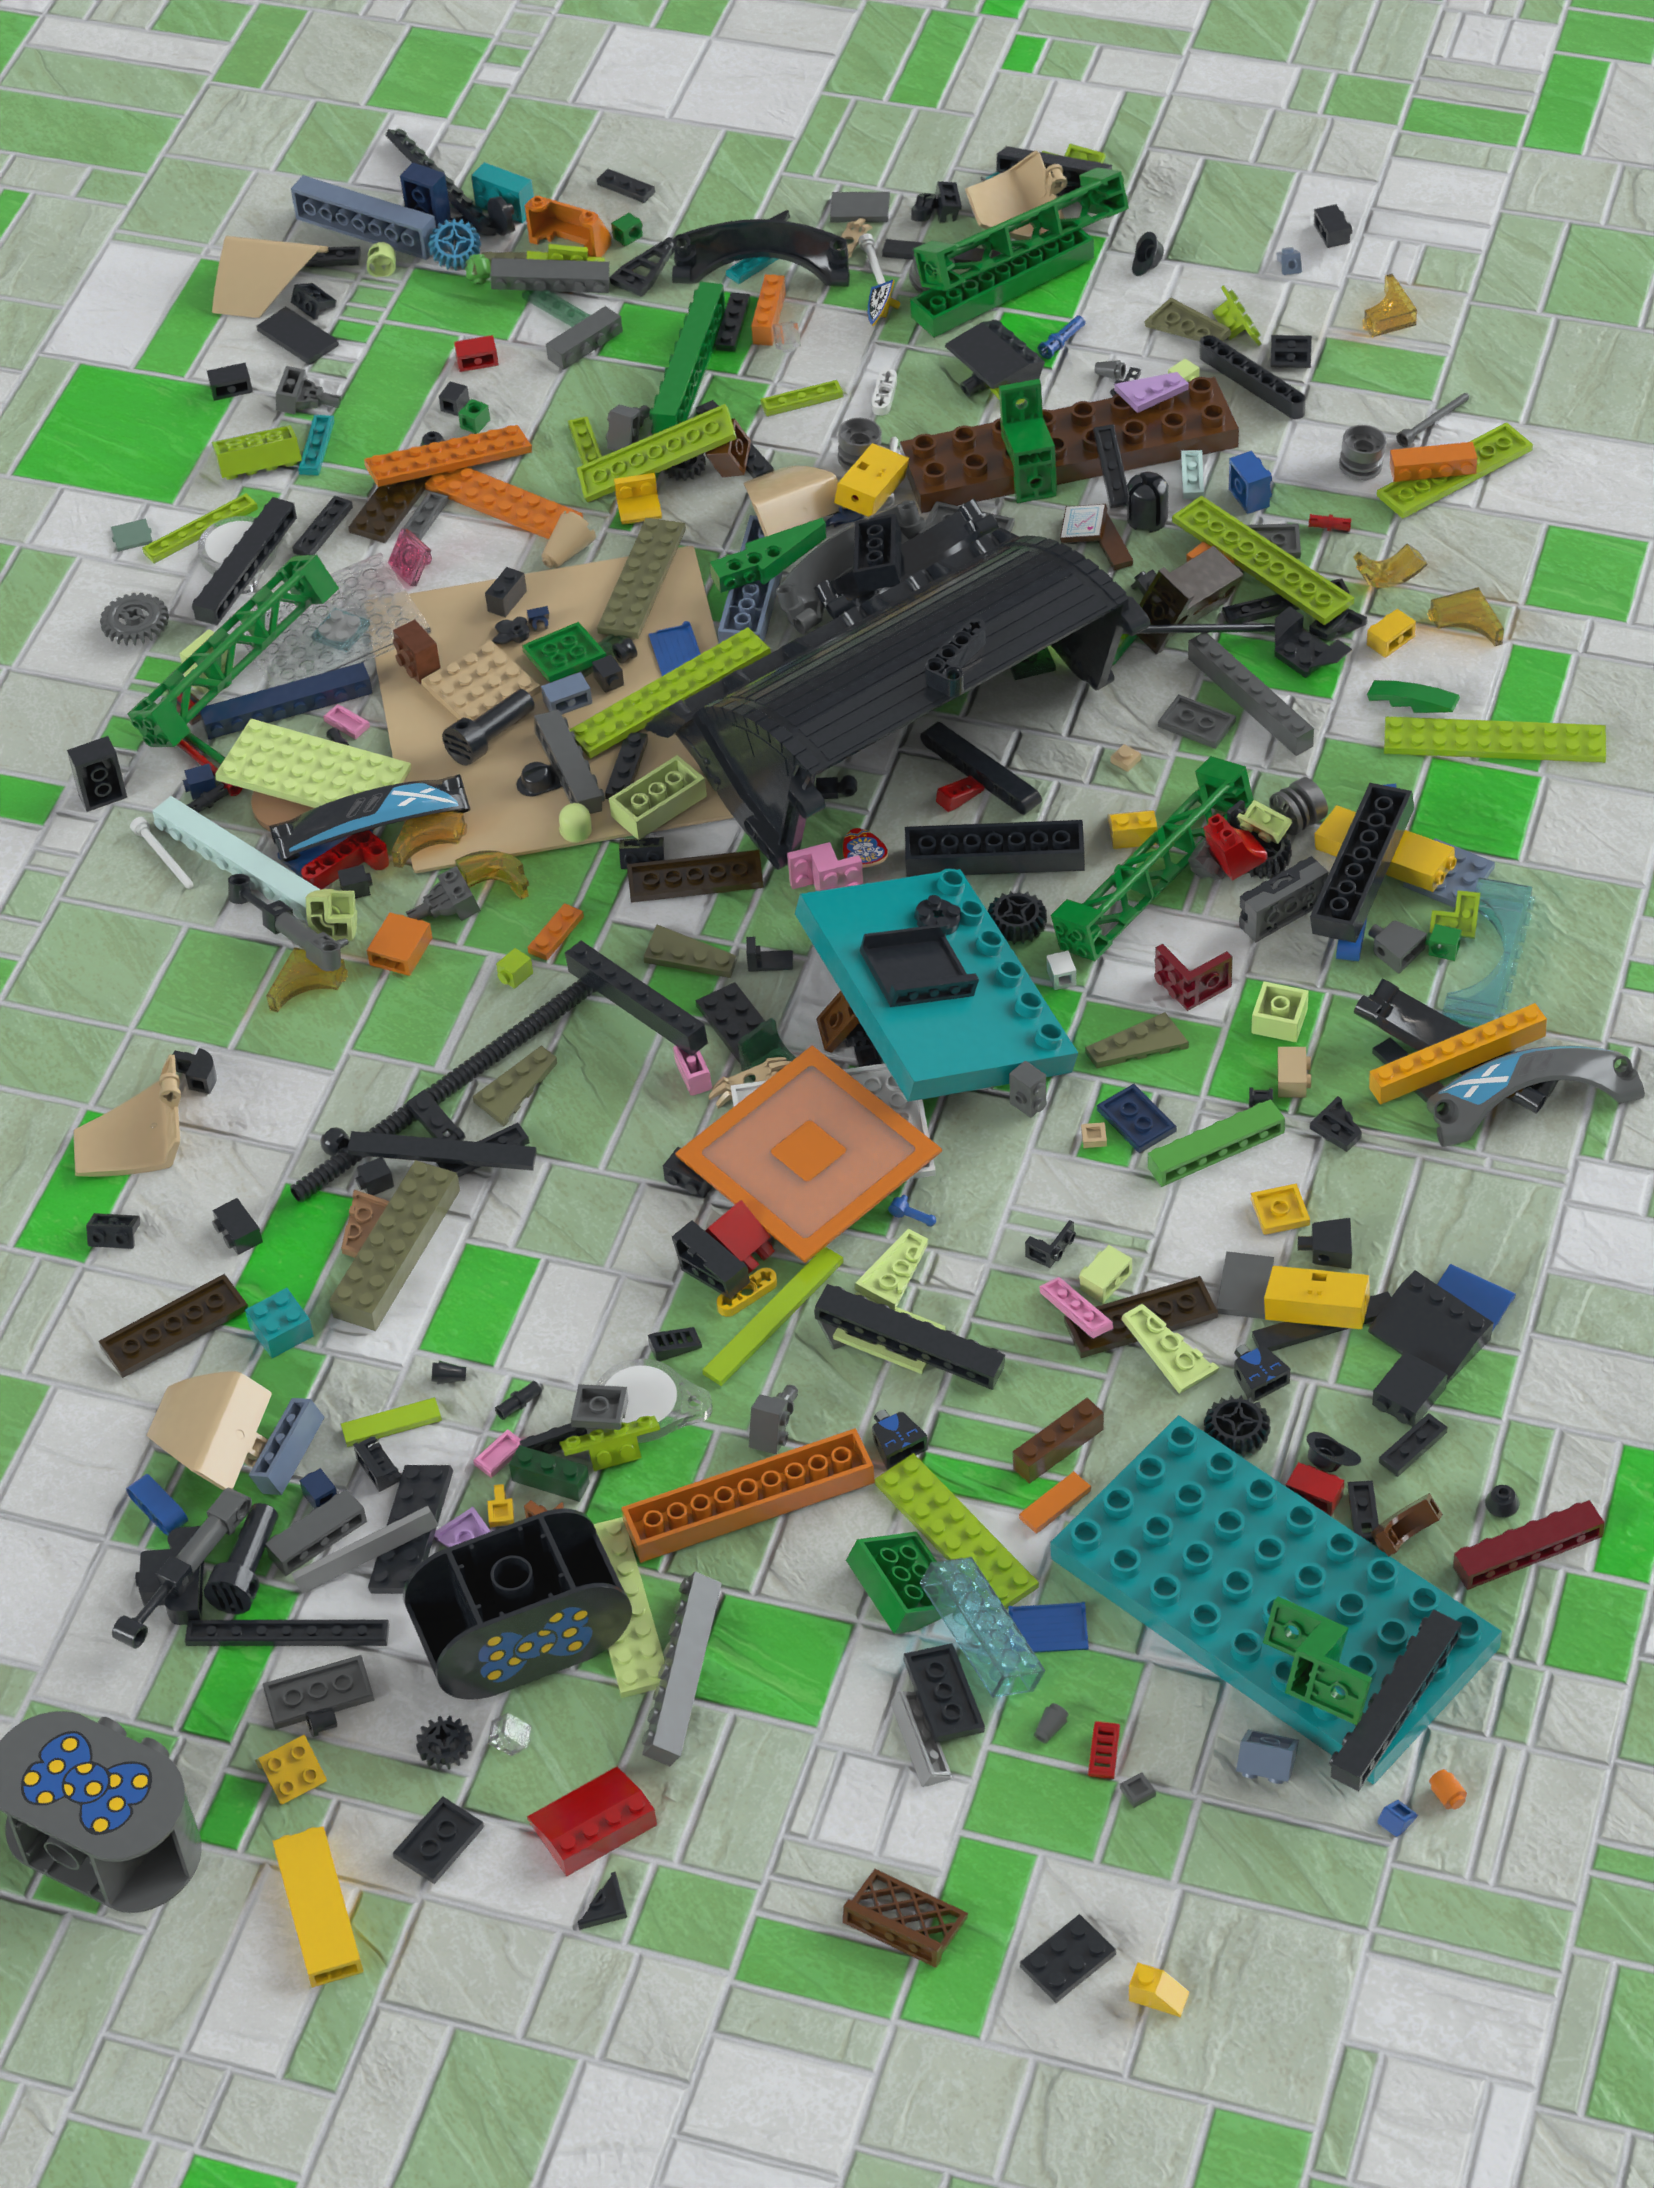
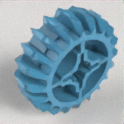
M454 218L452 223H449L447 220H445V225L439 223L438 229L433 228V234L429 236L428 246L430 248V255L433 256L435 262L439 261L440 267L446 264L447 270L451 266L454 267L455 271L458 268L457 266H461L464 270L465 262L469 259V256L480 254V235L476 233L475 227L471 228L469 222L464 225L462 219L459 223H456ZM454 240H456V245H455V246H456V249H455V250H454V245H453V244H454Z

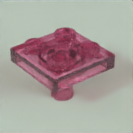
M401 529L387 565L410 586H417L425 565H429L432 561V550L410 530Z

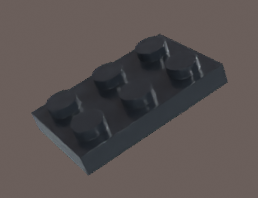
M442 1796L395 1849L393 1857L435 1884L484 1828V1823Z
M1079 1914L1021 1960L1020 1968L1057 2003L1116 1955V1949Z

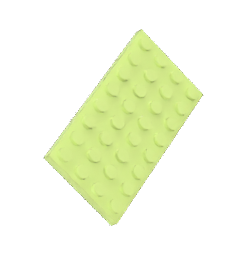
M250 719L215 776L217 781L316 808L349 795L403 783L411 770V763Z

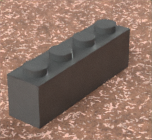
M604 306L546 343L548 360L562 370L566 369L622 333L621 316Z
M347 1489L340 1494L334 1495L328 1502L313 1509L310 1514L294 1522L289 1528L266 1542L268 1557L285 1576L289 1575L366 1523L364 1507Z

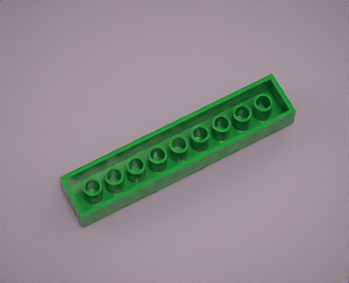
M1072 224L1061 225L1062 230L1072 226ZM1080 229L968 279L966 282L947 291L929 289L910 299L911 318L935 338L1093 259L1094 239L1084 230ZM1048 230L1040 234V237L1043 239L1054 234V232ZM1024 246L1013 247V252ZM1001 253L991 259L994 261L1005 256V254ZM971 268V269H969V270H967V271H965V272H963V273H961V274H959V275H963V274H965V273H967V272H969V271H972V270H974V268Z
M700 282L698 289L694 290L693 302L689 304V313L684 317V327L680 328L679 340L674 345V354L670 355L669 367L664 372V381L660 382L659 394L655 395L654 408L650 409L649 418L653 422L651 435L689 419L713 353L726 310L723 284Z

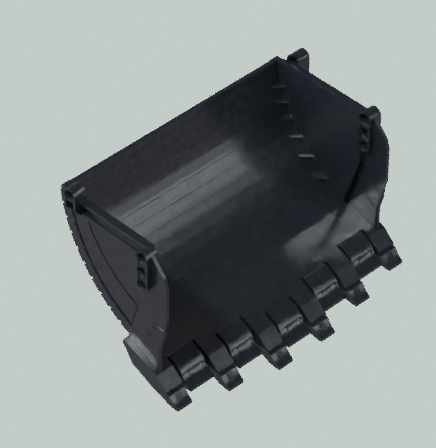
M1001 527L977 539L964 549L936 562L927 569L915 573L889 590L877 594L863 604L844 612L838 618L816 630L792 640L747 667L736 670L693 696L667 707L648 722L645 729L647 732L651 731L657 736L665 738L673 735L678 737L697 762L714 791L718 793L735 820L775 869L780 870L788 865L787 853L800 850L806 819L826 807L822 795L814 786L817 774L822 773L956 698L947 696L926 684L925 662L968 620L978 618L985 622L986 643L961 668L964 678V692L962 694L1050 645L1079 679L1088 682L1094 690H1099L1114 681L1111 667L1123 629L1128 635L1134 636L1148 628L1150 620L1133 597L1127 596L1126 592L1116 581L1113 582V579L1105 571L1099 569V566L1090 559H1086L1078 551L1072 550L1071 547L1063 543L1060 544L1058 541L1050 538L1030 535L1017 536Z

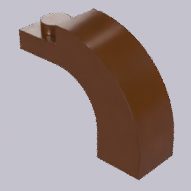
M1428 1493L1387 1518L1370 1534L1378 1548L1389 1557L1397 1553L1401 1545L1410 1537L1438 1522L1443 1514L1431 1494Z

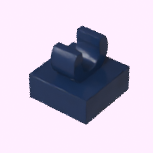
M548 606L527 610L528 624L532 623L534 631H537L536 624L538 622H543L545 629H548Z

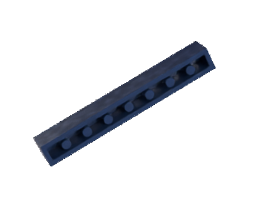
M364 662L207 705L200 711V716L207 738L210 740L244 730L250 719L270 723L370 695L373 692L370 677Z

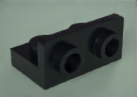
M313 283L295 284L291 297V303L312 319H318L320 310L334 308L337 301Z
M664 837L641 838L640 840L620 839V868L627 869V864L664 860Z
M94 1213L86 1225L88 1246L133 1249L135 1246L134 1234L140 1225V1216Z

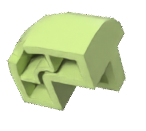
M334 889L310 892L306 896L308 926L318 934L326 933L334 940L346 938L348 941H352L357 929L355 892L334 891Z

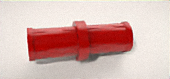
M1310 514L1308 527L1325 528L1327 531L1334 529L1350 532L1352 518L1333 517L1331 514L1329 516Z

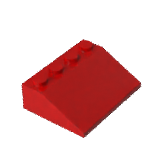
M618 1766L527 1816V1820L566 1877L657 1826L654 1807L642 1790Z

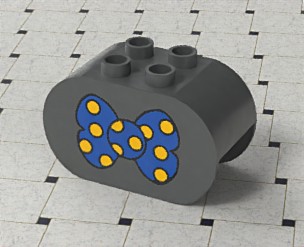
M55 1711L39 1714L19 1723L0 1740V1811L7 1815L5 1835L13 1856L25 1866L120 1912L138 1913L161 1906L180 1893L192 1879L198 1868L202 1843L183 1778L177 1766L169 1758L168 1750L161 1743L149 1737H145L141 1743L126 1737L127 1734L124 1728L108 1717H101L98 1722H95L78 1713Z

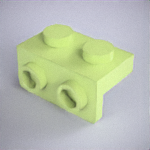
M1253 800L1244 815L1239 813L1237 816L1241 823L1240 827L1243 830H1248L1250 833L1254 831L1262 840L1268 843L1272 841L1278 844L1292 824L1290 818L1256 800Z

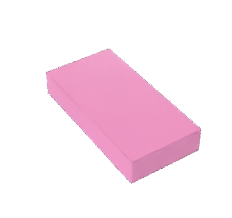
M339 704L323 716L324 722L336 727L355 740L370 728L367 720Z
M507 1429L473 1460L474 1466L492 1478L512 1460L522 1439Z

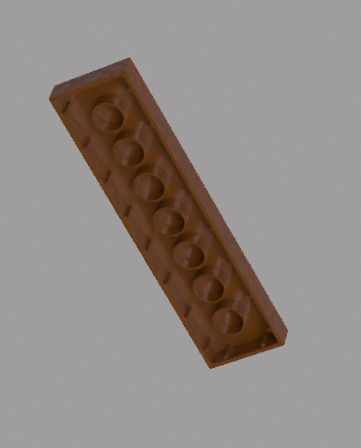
M1196 377L1188 382V390L1138 413L1119 394L1114 395L1112 398L1093 402L1080 401L1072 406L1055 410L1042 409L1043 419L1055 445L1057 485L1103 476L1093 434L1094 427L1114 424L1124 471L1181 460V451L1202 450V455L1238 448L1239 428L1216 378ZM1001 418L987 424L972 427L959 426L953 431L933 435L920 434L913 439L900 441V454L909 458L906 475L921 513L931 512L936 501L960 506L972 499L979 502L1015 494L1013 464L1002 439ZM1035 478L1030 483H1037L1040 479Z

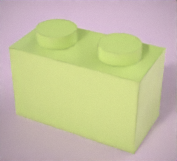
M1108 1245L1103 1251L1097 1253L1094 1261L1088 1267L1085 1266L1079 1274L1080 1290L1099 1302L1104 1303L1132 1274V1258Z

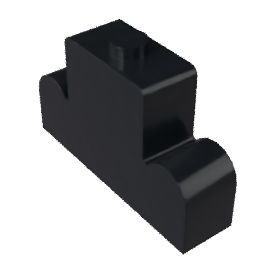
M200 1526L180 1527L172 1530L167 1538L170 1549L141 1552L140 1572L135 1573L136 1586L139 1587L140 1597L144 1606L160 1588L156 1573L171 1555L174 1557L178 1555ZM204 1561L193 1573V1582L180 1597L169 1592L158 1605H165L169 1620L175 1625H187L188 1620H202Z

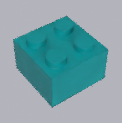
M288 1288L245 1309L249 1328L271 1358L314 1337L310 1318Z

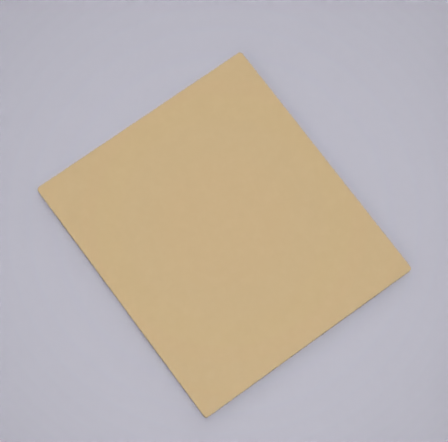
M693 546L677 549L639 639L630 638L637 649L638 655L633 659L628 658L623 664L619 663L615 658L612 645L622 643L623 639L627 637L598 634L597 626L628 556L525 574L527 592L506 618L487 611L485 592L496 579L365 602L392 756L395 759L411 763V770L404 782L439 780L460 774L471 808L470 811L460 815H452L451 811L404 821L414 873H423L633 835L611 817L609 799L605 798V801L602 802V811L590 814L592 823L591 835L582 842H569L559 832L560 812L563 807L571 804L563 787L537 796H525L518 791L517 780L527 764L541 762L551 765L534 731V715L549 712L543 702L542 689L541 692L532 696L535 703L534 710L488 741V751L485 755L468 766L456 762L445 749L442 733L444 729L458 721V719L427 691L422 684H419L414 678H410L404 666L398 664L395 657L397 651L393 644V630L415 619L437 643L440 666L443 668L486 642L492 641L499 633L495 628L496 623L499 621H513L516 617L527 619V610L548 606V629H545L543 622H538L536 624L537 631H534L532 623H527L530 632L529 638L526 641L516 643L512 640L506 644H496L533 678L541 688V686L549 682L525 655L522 645L580 622L606 652V656L612 655L623 670L624 685L605 693L594 678L593 666L581 670L580 672L591 688L592 704L562 714L563 718L566 717L569 729L662 677L648 634L655 633L657 630L680 626L683 622L689 621L701 654L719 644ZM645 727L637 731L638 733L648 734V742L634 782L678 755L705 778L707 797L652 832L734 818L718 793L714 791L697 762L676 735L669 738L657 736L651 731L647 732ZM623 740L591 759L582 750L583 758L588 760L590 772L592 775L595 774L598 788L603 790L604 795Z

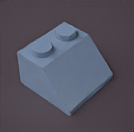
M1248 1729L1241 1740L1236 1771L1242 1772V1776L1255 1779L1261 1776L1268 1778L1269 1782L1283 1784L1284 1781L1288 1782L1292 1775L1299 1740Z

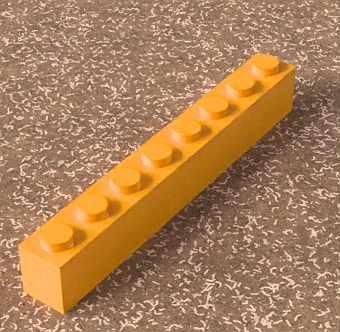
M1536 1003L1371 1070L1369 1072V1089L1381 1105L1545 1037L1547 1018Z

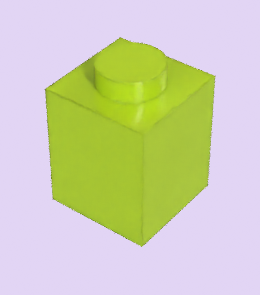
M516 948L496 963L499 980L514 989L533 974L531 958Z

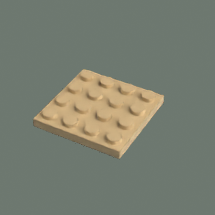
M491 640L421 679L422 686L458 720L463 717L471 720L476 719L518 689H524L531 697L541 692L540 685Z

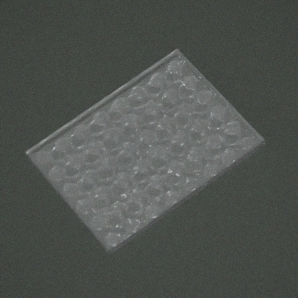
M381 552L330 574L339 589L324 604L311 605L253 660L270 688L365 662L395 649L393 630L414 619L428 634L432 633L429 624ZM280 602L277 625L297 607L295 604ZM257 606L253 607L250 611H256L258 609ZM272 607L266 612L265 616L267 632L269 630ZM335 610H340L343 614L360 618L361 624L358 634L348 642L340 644L331 643L319 633V627L331 618L330 614ZM240 621L233 626L234 630L242 624ZM248 631L244 633V635L251 636ZM244 644L245 648L249 653L253 649V647Z

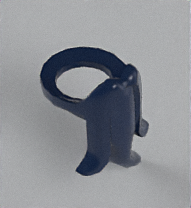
M840 506V513L830 517L826 521V527L833 524L836 528L845 523L861 520L864 518V515L848 508L843 509Z

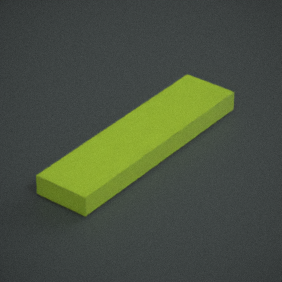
M833 380L761 398L760 402L766 417L844 397L838 380Z
M588 417L568 420V426L582 465L601 458L602 455Z
M433 1397L341 1423V1428L347 1447H351L353 1444L360 1443L369 1437L383 1438L442 1421L436 1398Z

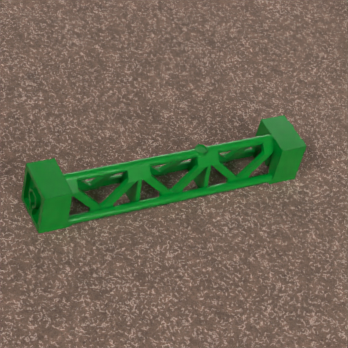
M1097 167L1079 175L1081 188L957 243L949 244L929 241L914 248L921 286L947 291L966 282L968 279L1104 218H1109L1129 209L1122 172ZM1077 202L1080 203L1082 206L1080 217L1060 219L1059 210ZM1088 213L1097 214V215H1094V216L1091 217L1090 215H1088ZM1028 224H1031L1034 228L1031 239L1010 240V232ZM1072 224V226L1062 230L1061 225ZM1041 227L1054 232V234L1042 239L1040 237ZM978 246H982L984 249L982 261L953 263L950 260ZM1024 246L1013 252L1012 247ZM992 249L1005 254V256L994 261L990 258ZM974 268V270L969 271L963 275H959L958 273L953 271L958 269Z
M318 555L293 556L276 572L273 578L157 688L127 713L132 725L139 730L143 736V741L148 746L175 747L191 732L187 724L223 689L229 687L232 684L231 681L311 605L324 604L339 589ZM283 580L284 584L273 593L271 590ZM280 602L295 604L297 607L277 625ZM255 605L258 609L256 611H250ZM272 607L269 630L267 632L265 616L266 612ZM240 621L242 624L229 635L227 632ZM248 631L251 636L244 635V633ZM236 643L252 646L253 649L233 668ZM211 647L214 651L212 653H206ZM227 650L225 672L223 674L221 671L222 654ZM196 663L198 666L184 677L183 674ZM204 673L207 678H200L199 676ZM191 686L209 689L210 691L188 711ZM166 690H168L169 694L161 699V702L156 704L154 701L157 700ZM183 692L179 714L177 711V697Z
M1210 756L1195 771L1199 788L1122 865H1116L1114 873L1082 904L1066 899L1051 914L1060 950L1069 951V953L1082 958L1096 961L1113 944L1112 941L1189 865L1188 859L1198 843H1201L1206 838L1204 828L1191 830V826L1202 815H1205L1208 825V819L1212 817L1211 808L1227 813L1240 800L1245 802V810L1253 802L1254 799L1246 766ZM1197 801L1201 804L1198 808L1189 810ZM1185 820L1181 825L1175 824L1176 822ZM1202 836L1203 838L1195 845L1193 838ZM1155 843L1159 846L1156 850L1146 853ZM1172 847L1187 852L1177 864L1171 862L1169 850ZM1163 857L1165 869L1148 872V869L1159 858ZM1143 862L1138 868L1132 867L1135 864ZM1161 879V880L1152 888L1151 880ZM1112 886L1116 888L1114 893L1103 896ZM1130 889L1145 895L1134 908L1129 905L1126 894ZM1121 900L1123 910L1121 913L1103 915L1116 901ZM1112 922L1118 923L1106 936L1101 934L1102 930L1098 925Z

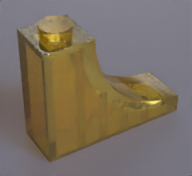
M1393 274L1385 276V298L1364 312L1362 325L1372 338L1416 326L1417 309Z
M1479 587L1431 600L1428 616L1431 622L1434 621L1438 629L1447 627L1466 628L1482 634L1494 646L1503 645L1504 628Z
M449 811L406 820L391 851L394 867L403 868L411 856L429 846L446 843L459 844L462 836H465L467 832V823L464 821L463 813Z
M294 947L266 995L269 1010L279 1012L287 1001L306 991L315 989L338 990L341 983L346 981L348 975L344 959H341V967L339 969L325 971L306 958L305 950Z

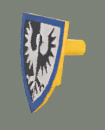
M890 280L871 288L868 301V318L872 326L876 324L880 317L887 318L890 306L896 309L900 307L901 302L890 297L895 280Z

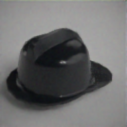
M1153 232L1144 233L1136 244L1132 264V272L1135 276H1142L1150 268H1155L1163 258L1164 247L1157 241V237Z
M541 762L527 764L523 768L516 784L518 791L525 796H537L562 787L552 765H546Z
M1311 1432L1306 1437L1309 1445L1307 1455L1309 1461L1325 1472H1334L1342 1465L1355 1466L1361 1462V1457L1358 1453L1337 1442L1329 1435L1321 1432Z

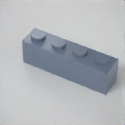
M291 1399L252 1468L249 1477L263 1494H283L325 1417L311 1399Z

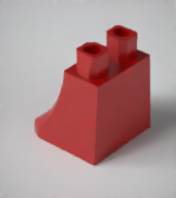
M1216 814L1208 819L1209 824L1203 828L1207 844L1209 845V854L1232 881L1266 861V850L1250 831L1233 828L1220 814Z
M742 1200L705 1230L736 1258L746 1264L748 1275L759 1266V1263L752 1257L753 1253L756 1252L765 1261L775 1252L772 1245L768 1242L771 1236Z

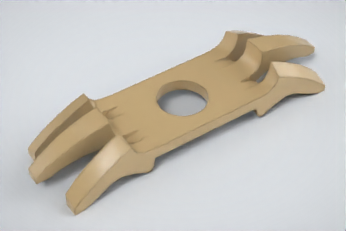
M862 218L857 221L848 222L845 231L841 235L845 239L854 240L853 243L847 244L848 259L852 257V252L858 245L859 237L872 229V226L869 224L863 225L866 219Z
M785 1057L767 1058L764 1063L728 1078L722 1077L712 1087V1092L708 1097L711 1100L723 1094L716 1102L717 1108H720L727 1101L733 1100L731 1085L744 1084V1079L749 1075L756 1076L755 1082L766 1081L791 1061H787Z

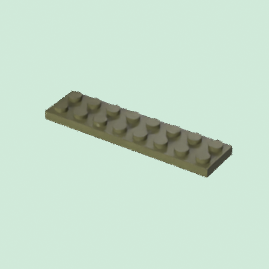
M645 518L597 626L598 634L639 639L686 531L685 523Z

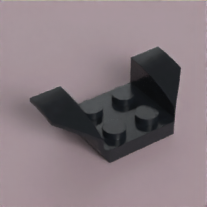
M1290 606L1275 618V657L1305 678L1324 665L1338 663L1345 655L1352 651V648L1340 640H1336L1329 646L1303 628L1304 616Z

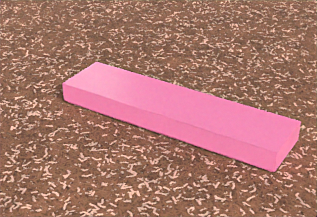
M1060 1277L1039 1286L1040 1294L1092 1338L1113 1329V1323Z

